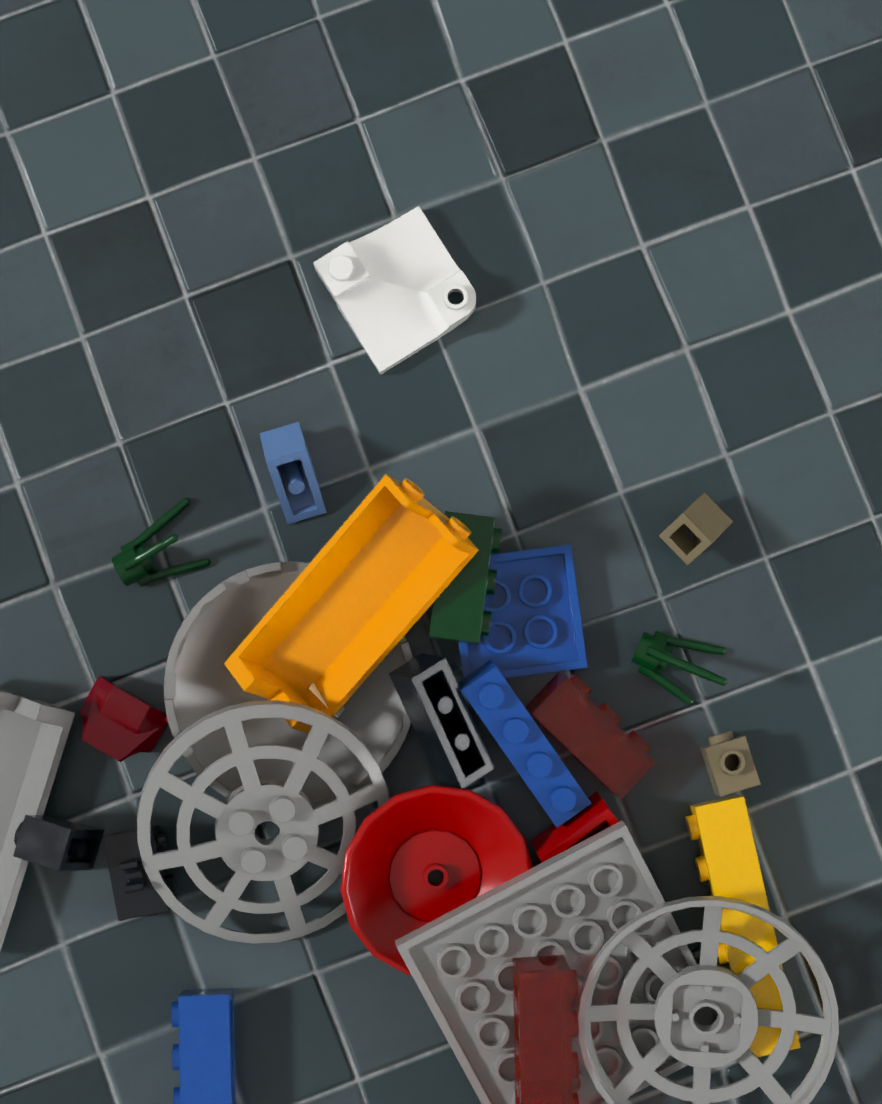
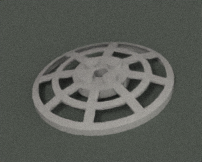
M280 700L249 701L227 706L202 717L184 729L165 747L152 766L141 792L137 812V841L142 864L152 886L166 905L184 921L205 933L229 941L251 944L278 943L300 938L326 927L346 913L344 902L342 901L323 916L306 923L300 906L321 895L342 874L345 851L356 832L354 811L376 800L379 807L389 800L388 788L376 759L364 742L346 725L327 713L303 704ZM281 718L299 721L311 725L312 728L301 750L279 744L249 746L242 721ZM225 727L232 752L210 764L194 780L192 785L169 772L174 763L193 744L208 734ZM328 734L341 741L358 758L367 771L372 784L349 794L336 772L324 761L317 758ZM280 759L291 761L295 764L286 781L259 779L254 760ZM237 766L242 786L235 789L224 802L204 792L217 777ZM310 771L316 773L328 784L335 794L336 800L313 808L310 800L301 791ZM162 788L183 800L176 824L178 849L153 854L150 821L155 798L159 789ZM195 808L216 818V840L191 846L190 824ZM342 816L343 836L338 853L336 854L316 846L319 834L318 825ZM265 821L274 822L279 827L276 835L269 839H261L255 834L256 827ZM222 857L227 866L235 873L222 891L206 878L198 867V862ZM307 861L328 869L314 885L296 895L290 875L301 869ZM184 866L195 885L209 898L216 901L204 919L193 914L176 899L164 883L159 870ZM250 880L274 881L280 900L256 902L240 899V896ZM232 909L253 914L284 912L290 929L277 932L251 933L230 930L221 927V924Z
M719 896L686 897L665 902L640 913L619 928L603 945L589 967L581 989L577 1014L579 1045L585 1067L596 1089L608 1104H633L628 1098L645 1080L661 1092L683 1101H690L692 1104H710L736 1099L752 1092L758 1087L763 1090L773 1104H809L827 1078L835 1058L839 1036L838 1005L832 982L820 957L805 937L787 921L763 907L740 899ZM704 907L702 929L674 934L653 946L635 931L645 923L664 914L687 908ZM722 908L737 910L757 917L778 929L787 939L766 952L761 946L743 936L728 931H721ZM701 942L699 964L677 971L662 956L664 953L679 946ZM623 943L638 959L623 980L617 1003L592 1004L593 991L601 970L613 951ZM719 943L738 948L754 957L756 961L739 974L717 965ZM799 952L807 960L817 980L823 1005V1017L796 1012V1003L791 985L780 965ZM649 967L664 982L655 1002H630L636 983L643 972ZM767 974H770L779 990L782 1010L757 1008L750 987ZM702 1007H711L717 1011L718 1016L712 1024L701 1025L694 1020L696 1011ZM629 1020L655 1021L656 1032L660 1041L644 1056L639 1053L633 1041ZM616 1021L621 1047L628 1061L633 1066L616 1085L608 1078L597 1057L591 1035L592 1022ZM758 1026L781 1028L774 1049L765 1062L762 1063L749 1049L755 1038ZM795 1030L820 1034V1047L811 1069L799 1087L789 1095L773 1074L779 1069L788 1055L794 1040ZM670 1056H673L678 1061L693 1067V1087L674 1082L659 1074L656 1069ZM737 1060L749 1074L747 1077L732 1084L710 1088L711 1068L725 1066Z

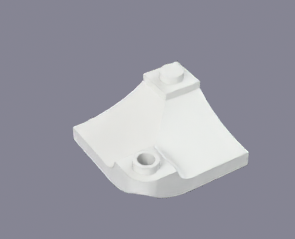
M419 206L363 237L351 242H345L313 262L317 274L380 375L462 324L473 313L476 306V293L464 272L456 265ZM452 292H459L463 295L464 299L460 304L455 305L449 302L448 296Z

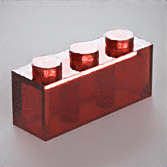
M558 672L525 707L526 710L613 794L622 799L655 764L646 754L651 747L634 731H631L627 736L617 726L622 719L604 702L599 707L587 697L592 690L578 676L573 674L569 679Z

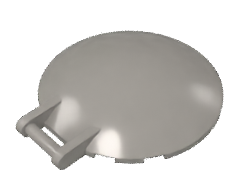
M297 561L275 562L246 569L216 585L191 609L174 637L165 667L164 703L167 720L174 739L184 729L202 717L222 708L249 701L269 700L245 692L224 663L309 563ZM405 636L343 705L345 709L338 718L336 716L333 717L346 725L364 742L376 759L381 773L397 755L411 724L389 676L390 672L413 659L409 642ZM281 718L242 721L249 746L279 744L301 750L308 736V733L292 729L286 720ZM225 727L208 734L193 744L183 754L187 763L198 776L210 764L232 752ZM328 734L317 758L324 761L336 772L349 794L372 783L370 777L358 758L341 741ZM280 759L254 760L259 779L286 781L295 764L294 762ZM237 766L217 777L209 786L227 798L235 789L242 786ZM310 771L301 791L310 800L313 808L336 800L337 798L328 784L316 773Z

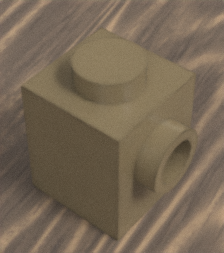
M704 492L659 537L688 566L733 521Z
M732 730L709 736L710 744L700 747L716 796L722 797L761 784L746 736L738 735L734 737Z

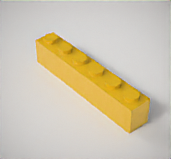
M734 795L690 805L692 815L685 816L690 840L698 841L701 856L695 857V866L700 882L707 881L710 896L740 899L770 911L744 796ZM722 908L721 931H728L743 936L761 946L766 952L777 946L773 926L752 915ZM719 943L718 964H725L727 969L736 974H739L756 961L754 957L738 948ZM767 974L750 987L757 1008L782 1010L780 993L770 974ZM758 1026L755 1038L749 1047L757 1058L771 1054L779 1038L781 1028ZM795 1030L790 1050L801 1048L797 1030Z

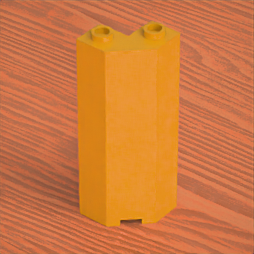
M385 474L231 654L224 665L245 692L269 700L303 704L334 717V714L342 708L479 551L468 538L471 531L460 520L453 516L449 519L423 498L424 492L411 480L405 478L400 482ZM312 683L315 684L327 707L309 689ZM285 719L292 729L309 734L312 728L311 725Z

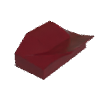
M103 676L97 678L79 711L83 719L82 741L119 762L140 752L152 753L169 724L164 721L166 712Z

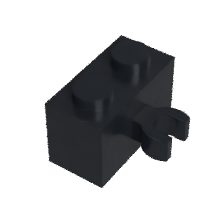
M159 825L151 826L150 834L153 854L170 851L167 834H160ZM137 829L103 837L118 921L169 911L171 908L166 905L154 889L143 867L137 841ZM167 869L159 870L164 883L176 899H178V887L174 874L168 875Z

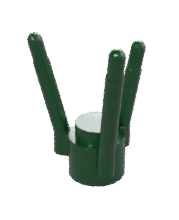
M189 498L181 500L137 538L122 546L121 553L112 557L114 568L126 586L137 581L143 587L155 580L194 571L211 564V561L206 558L153 572L149 571L155 567L152 556L178 540V536L172 534L147 549L143 544L180 514L190 504Z
M655 631L654 635L644 632L631 662L640 665L638 673L650 677L687 705H692L693 699L657 672L656 668L664 671L668 663L721 686L727 684L726 678L671 655L673 648L666 645L719 655L726 653L724 647L672 637L659 631Z

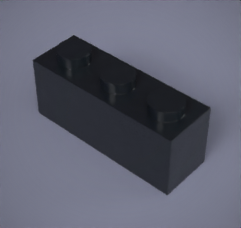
M421 653L389 673L438 782L464 789L495 768L445 657Z

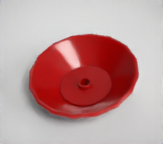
M429 785L394 795L363 820L345 851L340 891L350 927L370 953L404 974L411 975L396 947L395 940L533 868L525 837L501 807L469 789ZM432 870L442 871L443 877L439 882L433 883L428 880V874Z

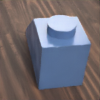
M295 422L259 433L266 464L287 524L327 513L300 423Z

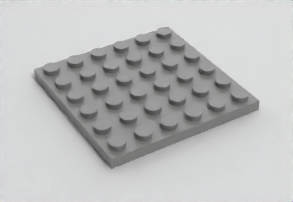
M623 820L395 940L400 955L481 1104H608L596 1089L585 1067L579 1045L577 1014L581 989L589 967L603 945L618 929L640 913L665 903ZM671 912L653 919L635 930L651 946L674 934L681 933ZM623 943L613 951L601 970L593 991L592 1004L617 1003L623 980L638 959ZM687 944L674 948L662 955L677 971L697 964ZM649 967L643 972L636 983L630 1002H655L664 982ZM702 1007L696 1011L694 1020L701 1025H710L717 1019L718 1013L711 1007ZM629 1020L633 1041L639 1053L644 1056L660 1041L656 1032L655 1021ZM616 1021L592 1022L591 1035L597 1057L608 1078L616 1085L633 1068L621 1047ZM670 1056L656 1071L667 1077L687 1065ZM645 1080L633 1094L650 1086V1084Z

